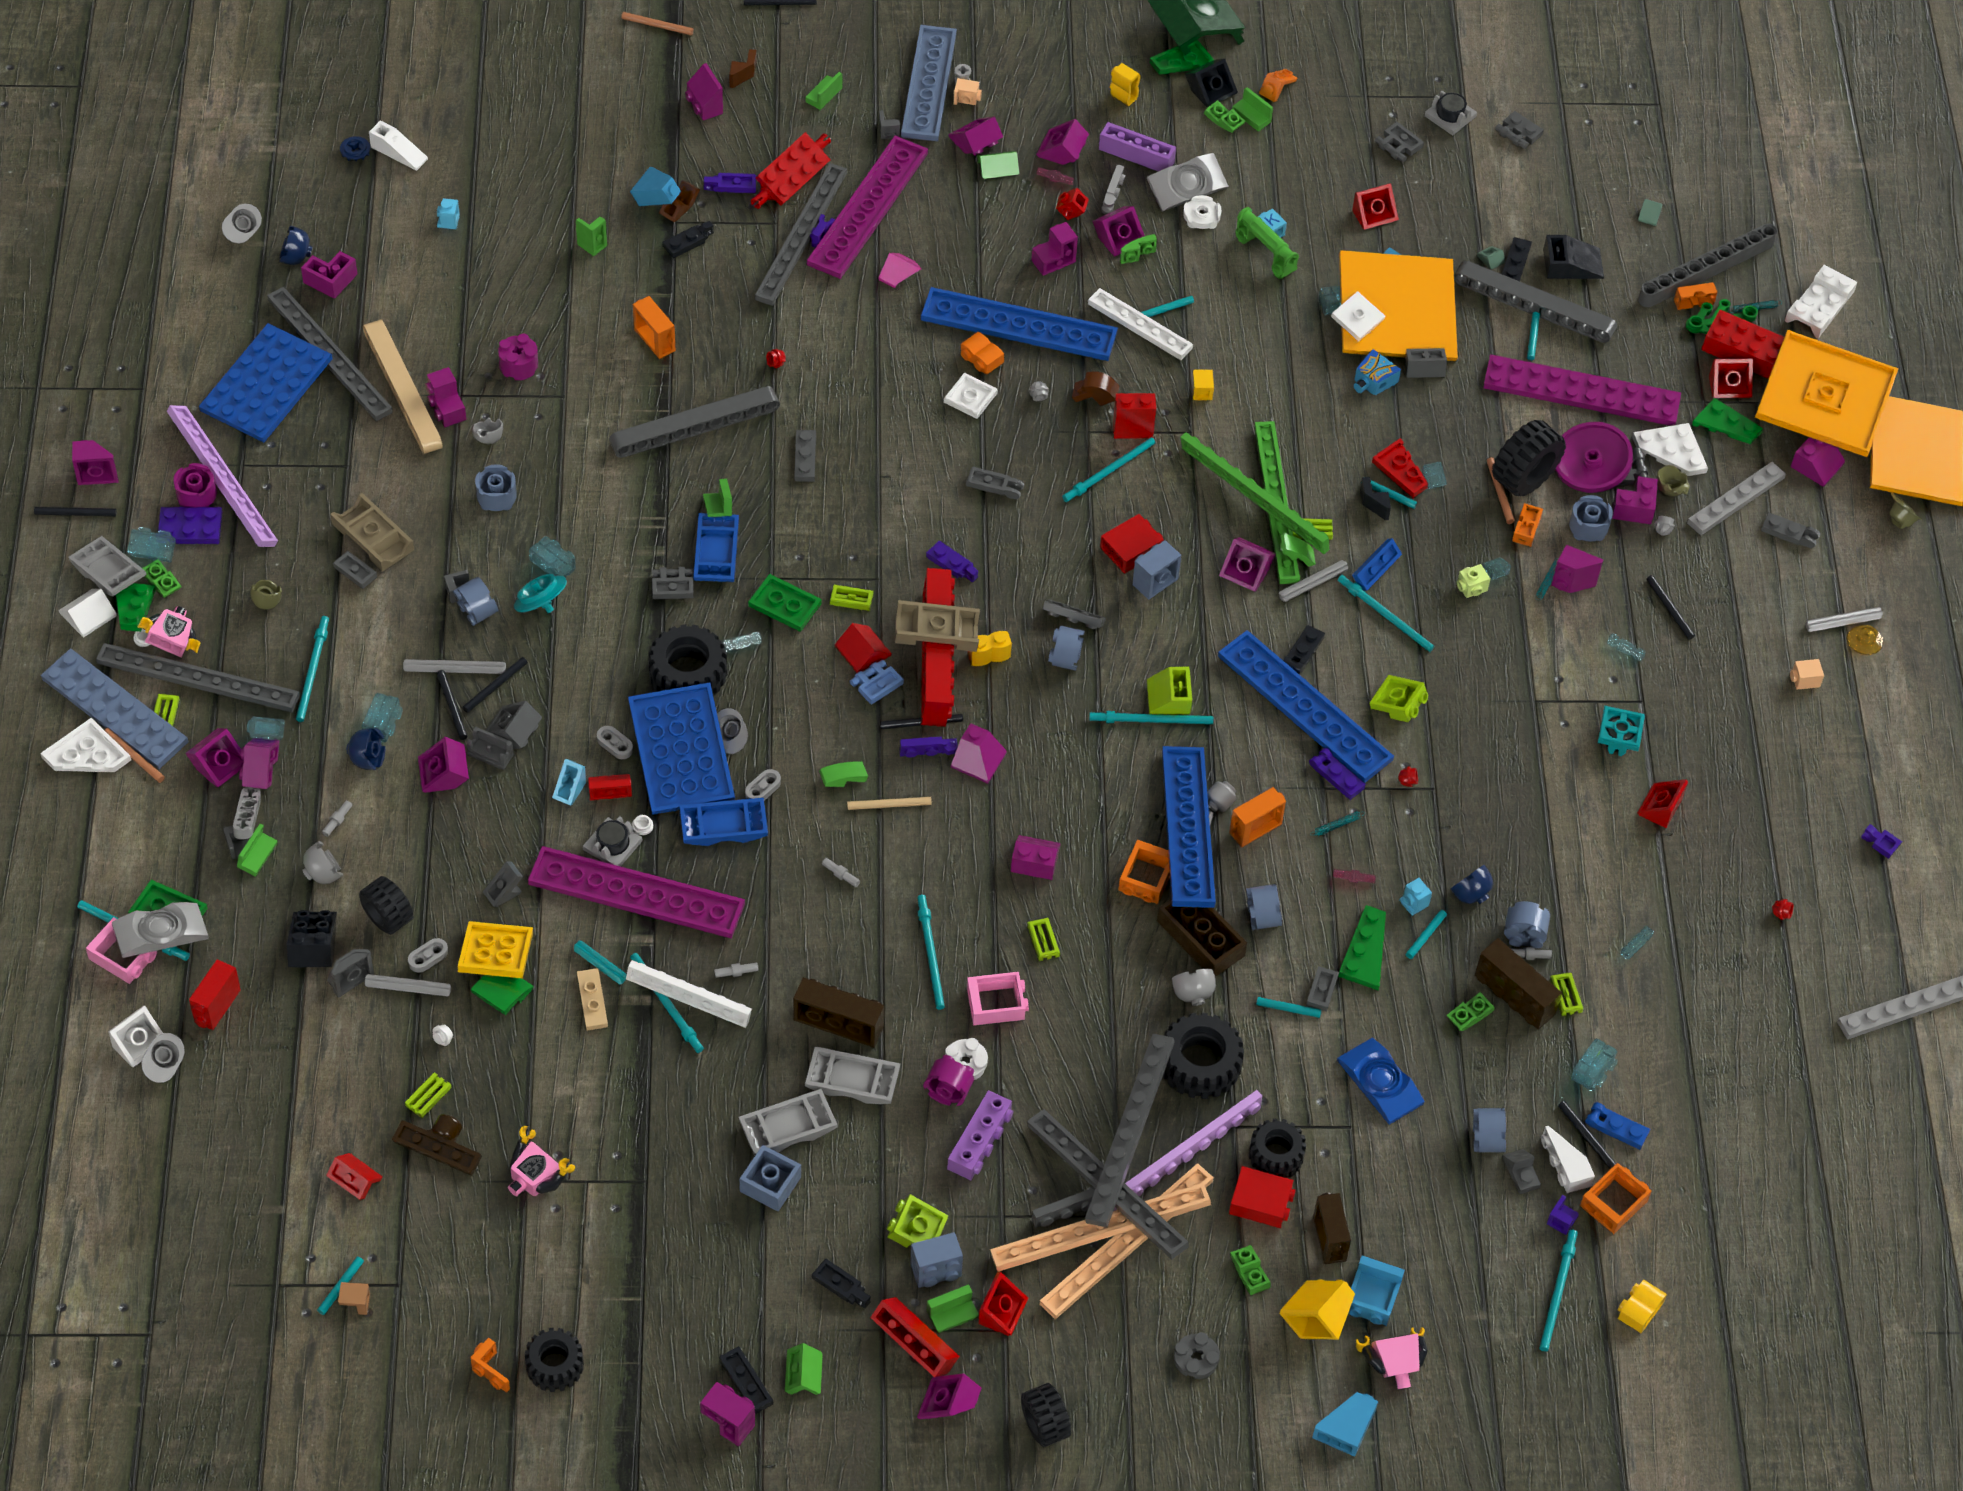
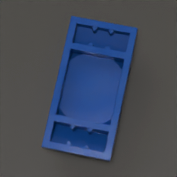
M699 513L694 581L734 582L739 515L708 517L707 513Z
M764 798L680 805L683 843L710 846L722 841L745 843L768 836Z
M1374 1038L1365 1041L1337 1058L1339 1064L1389 1125L1424 1104L1425 1101L1412 1079L1399 1069L1389 1051Z

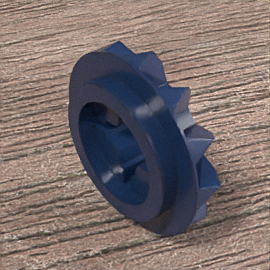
M357 136L345 139L340 145L342 157H346L348 161L351 159L355 161L357 159L364 160L365 156H369V151L371 150L370 143L365 138Z

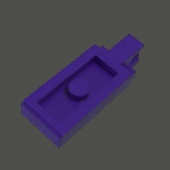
M718 173L714 177L704 176L703 187L704 190L715 192L756 193V175Z
M938 541L926 552V557L943 569L951 570V574L954 577L962 578L964 576L971 582L978 578V570L973 567V564L941 541Z
M941 736L901 739L899 747L900 757L906 756L911 758L925 754L927 756H935L938 753L955 754L958 748L957 738L942 739Z

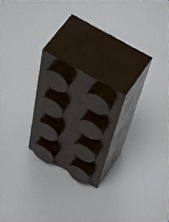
M1172 899L1159 907L1157 922L1203 969H1212L1215 977L1245 957L1247 942L1214 908L1172 907Z
M1499 938L1480 953L1475 972L1477 979L1482 984H1486L1497 997L1502 998L1508 1003L1513 1011L1522 1015L1528 1024L1533 1025L1539 1030L1556 1015L1562 992Z
M803 977L793 998V1020L875 1048L884 1028L885 1005L877 1000H869L856 993L842 991L836 986H828L815 979Z

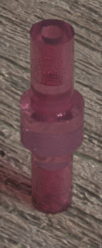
M1040 167L1037 169V175L1050 178V181L1057 183L1060 181L1073 185L1074 178L1063 175L1060 171H1050Z
M1334 869L1333 877L1348 879L1349 882L1353 883L1361 881L1375 884L1376 875L1359 873V870L1351 869V871Z

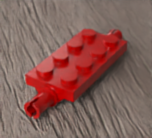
M806 132L801 135L755 178L760 183L761 189L751 199V204L753 205L759 201L754 206L756 209H759L767 200L772 199L782 206L831 160L822 151L831 143L830 137L823 141L828 135L822 134L814 142Z

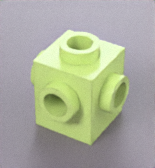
M1481 564L1471 568L1467 567L1459 572L1457 587L1466 598L1478 596L1488 591L1490 577Z

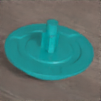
M545 574L533 579L518 592L514 609L517 612H528L542 607L545 608L547 613L552 612L554 608L551 605V600L565 588L567 584L566 578L564 576Z

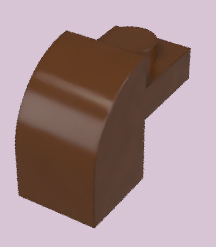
M1087 372L1084 380L1074 384L1072 398L1075 402H1079L1093 397L1100 406L1115 401L1119 385L1112 377L1105 373Z

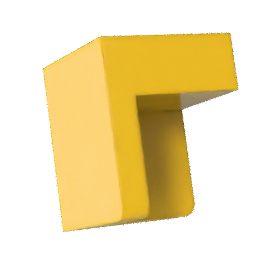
M1193 370V400H1212L1214 392L1213 370Z

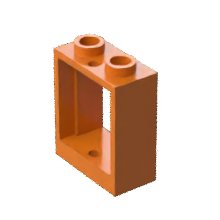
M648 296L634 303V330L654 354L661 359L676 351L675 326L652 298Z
M1272 787L1233 810L1229 833L1241 847L1282 825L1286 804L1283 794L1278 793Z
M1137 840L1120 877L1118 891L1129 896H1136L1149 903L1158 904L1170 878L1168 850ZM1136 859L1164 868L1157 887L1129 878Z
M1617 1163L1583 1195L1580 1207L1615 1234L1648 1202L1651 1190L1646 1183L1634 1177L1629 1169ZM1614 1180L1637 1198L1621 1216L1598 1198Z

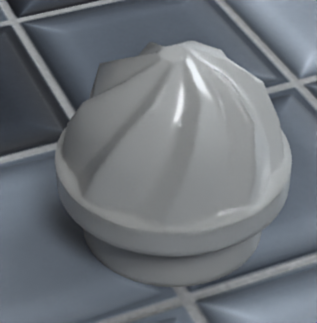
M1037 381L1032 384L1029 393L1034 401H1043L1048 398L1049 388L1045 383Z
M1659 516L1658 520L1655 521L1656 531L1662 536L1670 534L1675 527L1673 524L1674 519L1667 516Z

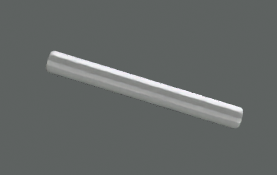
M405 659L403 669L406 672H438L444 670L446 673L502 674L506 671V663L494 661Z

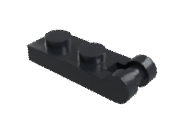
M1307 625L1283 661L1301 675L1325 638V633Z

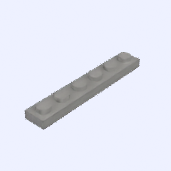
M1770 462L1688 518L1687 524L1698 534L1703 535L1782 481L1786 473L1773 462Z

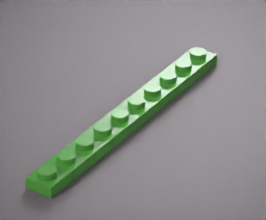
M1255 422L1254 429L1264 488L1274 498L1280 499L1288 507L1275 422ZM1268 513L1274 553H1276L1275 560L1279 584H1295L1300 581L1297 559L1292 561L1287 555L1282 553L1280 548L1282 543L1281 535L1288 534L1293 536V532Z
M1187 432L1181 436V445L1184 451L1318 551L1325 554L1330 550L1329 538L1326 533L1317 530L1310 521H1305L1295 510H1290L1280 499L1274 498L1268 490L1259 487L1252 478H1247L1238 468L1228 464L1225 458L1219 457L1210 447L1201 444L1195 436L1192 437Z

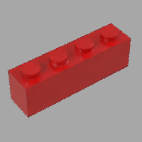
M896 1297L882 1300L870 1317L934 1378L948 1374L960 1357Z

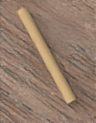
M931 797L847 802V809L931 805Z

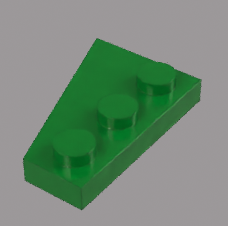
M1196 40L1188 45L1191 52L1187 55H1184L1177 46L1150 57L1149 63L1160 75L1194 70L1214 59L1201 43Z
M1716 398L1692 422V426L1699 427L1701 425L1709 428L1708 431L1714 433L1719 431L1727 434L1729 438L1751 444L1763 430L1761 426Z
M133 583L116 594L121 630L142 631V628H137L141 619L143 617L146 618L155 594V585Z

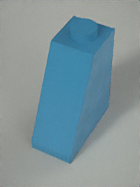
M653 167L648 168L630 191L639 206L672 204L681 192L671 176Z
M1356 1392L1316 1424L1312 1438L1355 1457L1375 1414L1378 1401L1368 1394Z

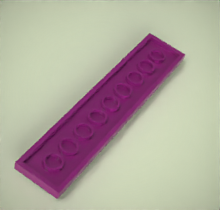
M894 136L807 259V266L841 279L927 156L928 148Z
M1491 354L1483 388L1669 426L1676 425L1681 392Z
M542 846L528 879V885L731 939L745 905V899L545 846Z

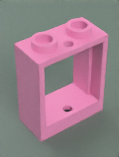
M113 917L86 947L89 960L130 984L141 975L148 963L153 962L157 951L139 954L127 969L105 957V952L117 940L112 927V922L117 919Z
M1019 972L967 977V993L973 1026L1025 1020V1011H1029L1028 999L1023 998L1025 982L1020 980ZM1014 989L1017 1007L982 1011L979 992Z

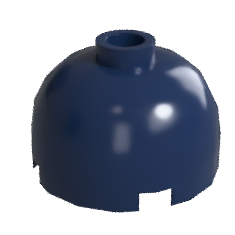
M290 225L287 231L289 235L284 239L279 262L297 265L303 262L305 257H310L313 246L309 245L310 239L304 230Z
M361 729L351 737L346 750L349 758L357 767L365 770H377L376 767H381L383 764L386 750L385 746L381 744V739H384V736L379 729Z
M1483 865L1453 886L1451 890L1463 903L1472 904L1477 901L1481 904L1490 897L1488 893L1493 888V877L1488 868Z

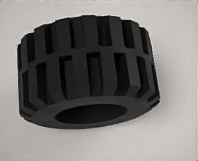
M380 876L359 892L361 905L368 917L380 930L389 935L394 934L414 918L413 910L407 897L393 881L384 876Z
M1278 1118L1273 1119L1272 1122L1266 1120L1263 1125L1259 1124L1252 1133L1249 1147V1159H1251L1252 1167H1256V1170L1287 1178V1175L1290 1177L1295 1175V1171H1299L1301 1164H1303L1306 1150V1138L1304 1135H1301L1302 1130L1300 1128L1296 1129V1124L1293 1122L1288 1124L1287 1120L1282 1119L1281 1122L1278 1121ZM1271 1144H1279L1284 1146L1289 1152L1274 1154L1266 1147Z
M549 1328L548 1332L542 1330L539 1331V1336L534 1335L531 1338L532 1342H528L526 1345L525 1364L526 1372L529 1379L533 1381V1384L536 1387L540 1384V1389L544 1391L546 1388H549L550 1392H555V1389L564 1391L565 1386L572 1387L573 1381L577 1382L580 1379L584 1365L582 1346L579 1344L578 1338L576 1336L573 1337L570 1331L564 1333L562 1328H558V1331H554V1328ZM553 1353L562 1354L567 1358L559 1366H547L542 1363V1360L547 1355Z
M1045 1383L1021 1394V1406L1027 1425L1035 1440L1043 1448L1071 1436V1423L1068 1412L1058 1391L1050 1383Z

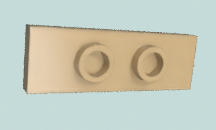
M598 968L577 971L586 1031L607 1028L608 1021Z

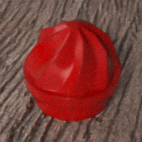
M772 349L770 352H767L766 361L769 367L780 368V366L784 365L786 356L783 351Z
M1408 766L1401 770L1398 775L1400 783L1408 787L1418 784L1417 769Z
M1788 899L1777 900L1772 906L1774 915L1781 920L1791 918L1794 909L1793 902H1789Z

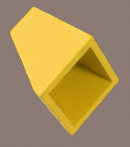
M1307 1280L1283 1306L1279 1314L1300 1339L1339 1340L1355 1293L1348 1283L1343 1280Z

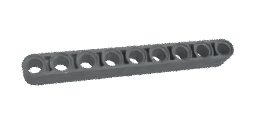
M1764 224L1645 282L1640 290L1639 304L1644 307H1652L1674 296L1678 287L1697 285L1772 248L1778 233L1777 227L1773 224Z
M1469 261L1461 262L1454 274L1455 283L1530 314L1538 312L1542 319L1603 343L1610 341L1617 328L1616 321L1608 316Z
M766 386L617 431L609 437V441L616 456L623 458L774 412L780 407V402L773 388Z

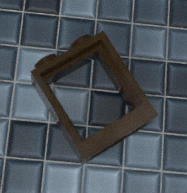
M1324 1193L1317 1196L1313 1214L1324 1264L1345 1262L1348 1257L1351 1237L1340 1193Z

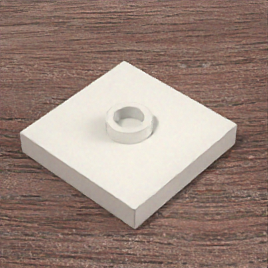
M1358 291L1331 315L1337 323L1358 341L1363 339L1386 317Z
M964 373L944 397V403L978 419L997 395L998 389Z

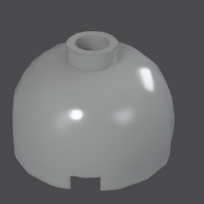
M318 841L305 852L303 856L305 868L302 871L308 880L313 878L317 883L330 884L342 877L343 873L337 872V870H341L337 861L329 850L323 851L321 847L324 844Z
M1198 969L1196 973L1189 974L1188 971L1172 977L1175 994L1184 1002H1192V1006L1204 1004V1000L1213 994L1216 987L1215 975L1212 969Z

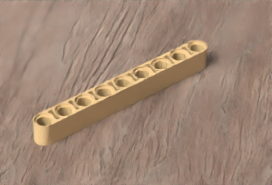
M380 319L363 325L365 337L422 453L426 454L442 449L443 445L439 433L383 320Z

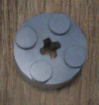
M489 465L485 467L484 471L481 473L479 471L476 475V495L483 510L501 511L512 508L517 497L516 480L513 472L511 473L503 465Z
M1587 495L1581 497L1578 502H1575L1569 521V527L1574 538L1585 541H1602L1610 527L1613 515L1612 507L1609 503L1607 505L1603 502V499L1598 496Z
M479 577L473 578L453 590L460 610L462 612L466 611L469 614L467 618L472 626L498 612L494 598L491 599L490 591Z
M1060 626L1059 629L1056 628L1052 642H1056L1055 649L1052 648L1050 650L1048 662H1052V666L1076 671L1077 666L1074 663H1077L1080 658L1083 638H1080V635H1084L1085 631Z
M1276 884L1246 888L1252 930L1282 926Z
M1517 902L1514 907L1511 908L1510 906L1507 911L1504 934L1509 939V944L1514 947L1524 945L1541 948L1547 939L1550 913L1546 908L1543 911L1539 908V904L1533 902Z
M1505 1108L1473 1109L1474 1152H1506V1140H1504L1506 1133Z

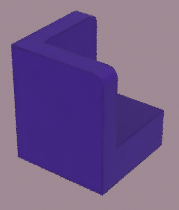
M1562 1195L1551 1211L1547 1225L1567 1235L1578 1218L1579 1213L1564 1205L1566 1197Z

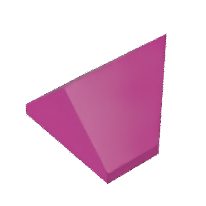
M889 253L879 275V280L895 288L901 281L918 272L921 268L914 260L900 253Z

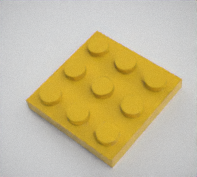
M469 921L458 963V972L523 979L533 936V927Z

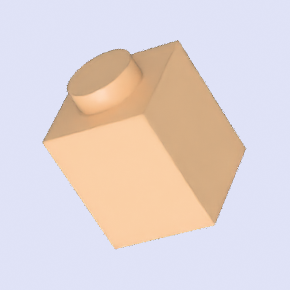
M1819 659L1795 661L1793 670L1790 671V678L1795 683L1796 690L1818 688L1821 686L1824 673Z

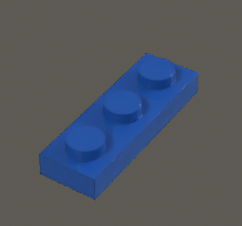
M1393 538L1387 539L1352 574L1354 580L1362 587L1363 591H1367L1402 555Z

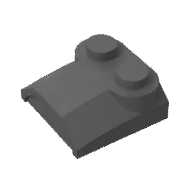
M353 949L336 960L334 968L328 974L327 981L333 987V992L338 998L364 982L367 974L374 975L371 952L368 949Z

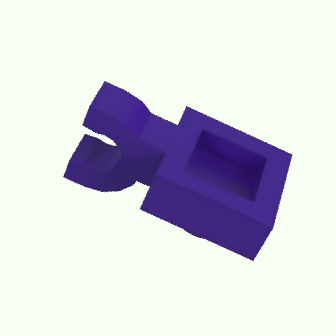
M820 215L819 224L812 229L810 234L812 247H817L835 219L831 218L830 221L825 222V215Z
M1869 824L1861 836L1867 842H1874L1872 848L1888 859L1902 843L1901 840L1886 830L1880 833L1871 824Z

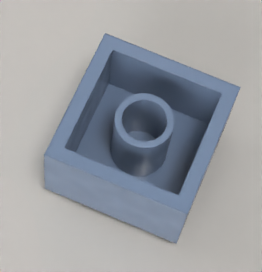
M1165 540L1159 545H1154L1150 551L1138 556L1135 560L1132 585L1148 600L1178 580L1181 554Z
M762 1145L740 1177V1192L779 1211L801 1179V1164Z
M955 1232L911 1244L910 1265L918 1288L924 1286L932 1287L939 1282L954 1281L962 1276L963 1254Z

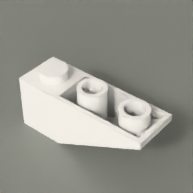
M381 120L369 131L371 148L416 171L428 160V157L402 133Z
M1545 1126L1541 1142L1550 1154L1549 1159L1552 1167H1555L1558 1172L1560 1185L1564 1186L1567 1193L1591 1187L1595 1175L1587 1157L1552 1128Z

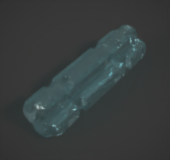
M759 632L751 633V636L747 634L732 638L733 640L731 641L730 639L722 641L726 652L733 651V648L737 650L749 647L751 644H761L762 637Z
M1611 634L1607 640L1608 645L1616 646V649L1629 656L1633 655V658L1641 661L1645 656V650L1637 649L1636 645L1623 638L1620 640L1619 636Z
M1648 926L1642 928L1641 932L1637 933L1628 942V945L1621 949V956L1625 959H1630L1634 955L1633 953H1636L1653 936L1654 932Z

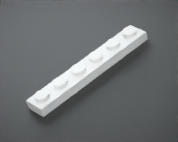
M1101 288L1088 299V305L1179 360H1182L1193 348V344Z
M633 960L628 966L626 980L744 1028L749 1023L752 1009L743 1004L726 999L724 996L714 994L704 988L694 986L682 979H677Z

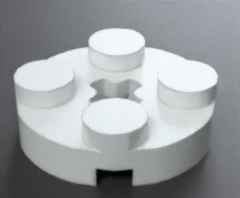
M1199 195L1185 203L1183 216L1190 228L1214 229L1220 221L1222 210L1218 202L1216 204L1213 198Z
M975 1038L957 1040L947 1046L945 1055L953 1057L955 1061L972 1067L974 1069V1080L983 1075L988 1063V1055L985 1048ZM962 1057H969L970 1063L966 1064L965 1061L961 1062L960 1060H962Z

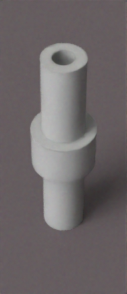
M346 800L339 810L331 815L329 823L322 830L324 836L328 837L335 827L340 826L344 821V816L352 807L351 802Z
M828 858L823 860L822 865L832 871L838 879H844L855 888L860 884V880L851 875L848 869L842 865L838 866Z
M1534 947L1512 949L1521 958H1525V960H1534L1535 958L1551 959L1552 957L1551 950H1535Z
M757 962L744 965L737 963L731 964V967L714 969L715 977L742 976L743 973L758 971Z

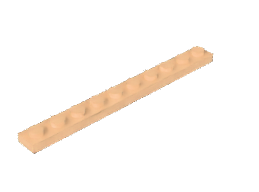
M1197 1163L1161 1196L1204 1183L1206 1188L1213 1182L1214 1177ZM1138 1228L1113 1236L1040 1300L1039 1305L1054 1319H1057L1145 1242L1148 1237Z
M1204 1183L1145 1201L1164 1220L1211 1205V1200ZM1115 1210L1108 1227L1087 1224L1083 1220L990 1249L997 1272L1124 1233L1137 1227L1119 1210Z

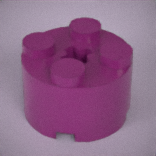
M527 334L511 336L499 342V368L504 376L507 378L508 376L513 377L514 380H525L534 375L538 368V349L536 343Z
M199 463L188 464L189 467L178 469L174 475L173 482L179 505L182 507H209L217 496L214 475L206 465Z
M943 1055L941 1059H937L934 1062L923 1087L924 1089L927 1087L929 1090L928 1095L935 1101L948 1106L951 1103H957L956 1106H960L964 1103L974 1082V1069L970 1066L962 1065L949 1055Z

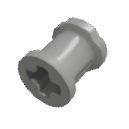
M959 64L955 67V74L957 75L954 80L955 86L957 78L970 80V66Z

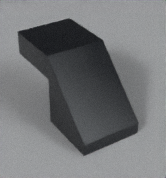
M1362 477L1360 487L1362 505L1382 519L1389 520L1391 511L1389 493H1373L1370 477Z

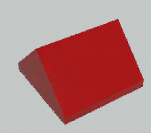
M1391 183L1355 193L1352 211L1363 230L1399 220Z
M1714 359L1709 374L1713 398H1752L1753 359Z
M852 623L835 643L837 650L856 673L865 671L874 662H879L892 656L888 648L867 625Z
M1683 779L1654 783L1641 805L1638 815L1667 828L1684 797L1688 781Z
M997 1272L980 1308L979 1324L1011 1336L1028 1301V1297L1001 1272Z

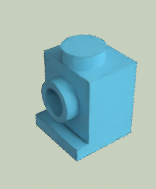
M443 198L441 206L437 208V217H439L438 228L456 230L460 216L458 200Z
M1417 878L1405 886L1404 895L1399 901L1413 916L1429 906L1432 892L1420 878Z

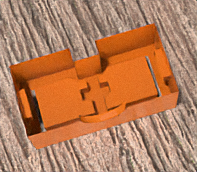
M1713 282L1678 287L1674 302L1678 310L1693 308V305L1701 307L1704 302L1714 305L1717 290Z
M1524 503L1514 531L1513 542L1532 546L1542 517V508Z

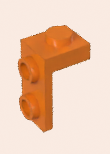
M1287 69L1268 73L1259 94L1276 102L1283 86L1296 82L1297 77Z
M488 1337L484 1343L478 1344L474 1354L470 1357L472 1370L478 1376L486 1377L497 1390L502 1389L508 1392L510 1390L509 1380L487 1364L497 1353L496 1342Z

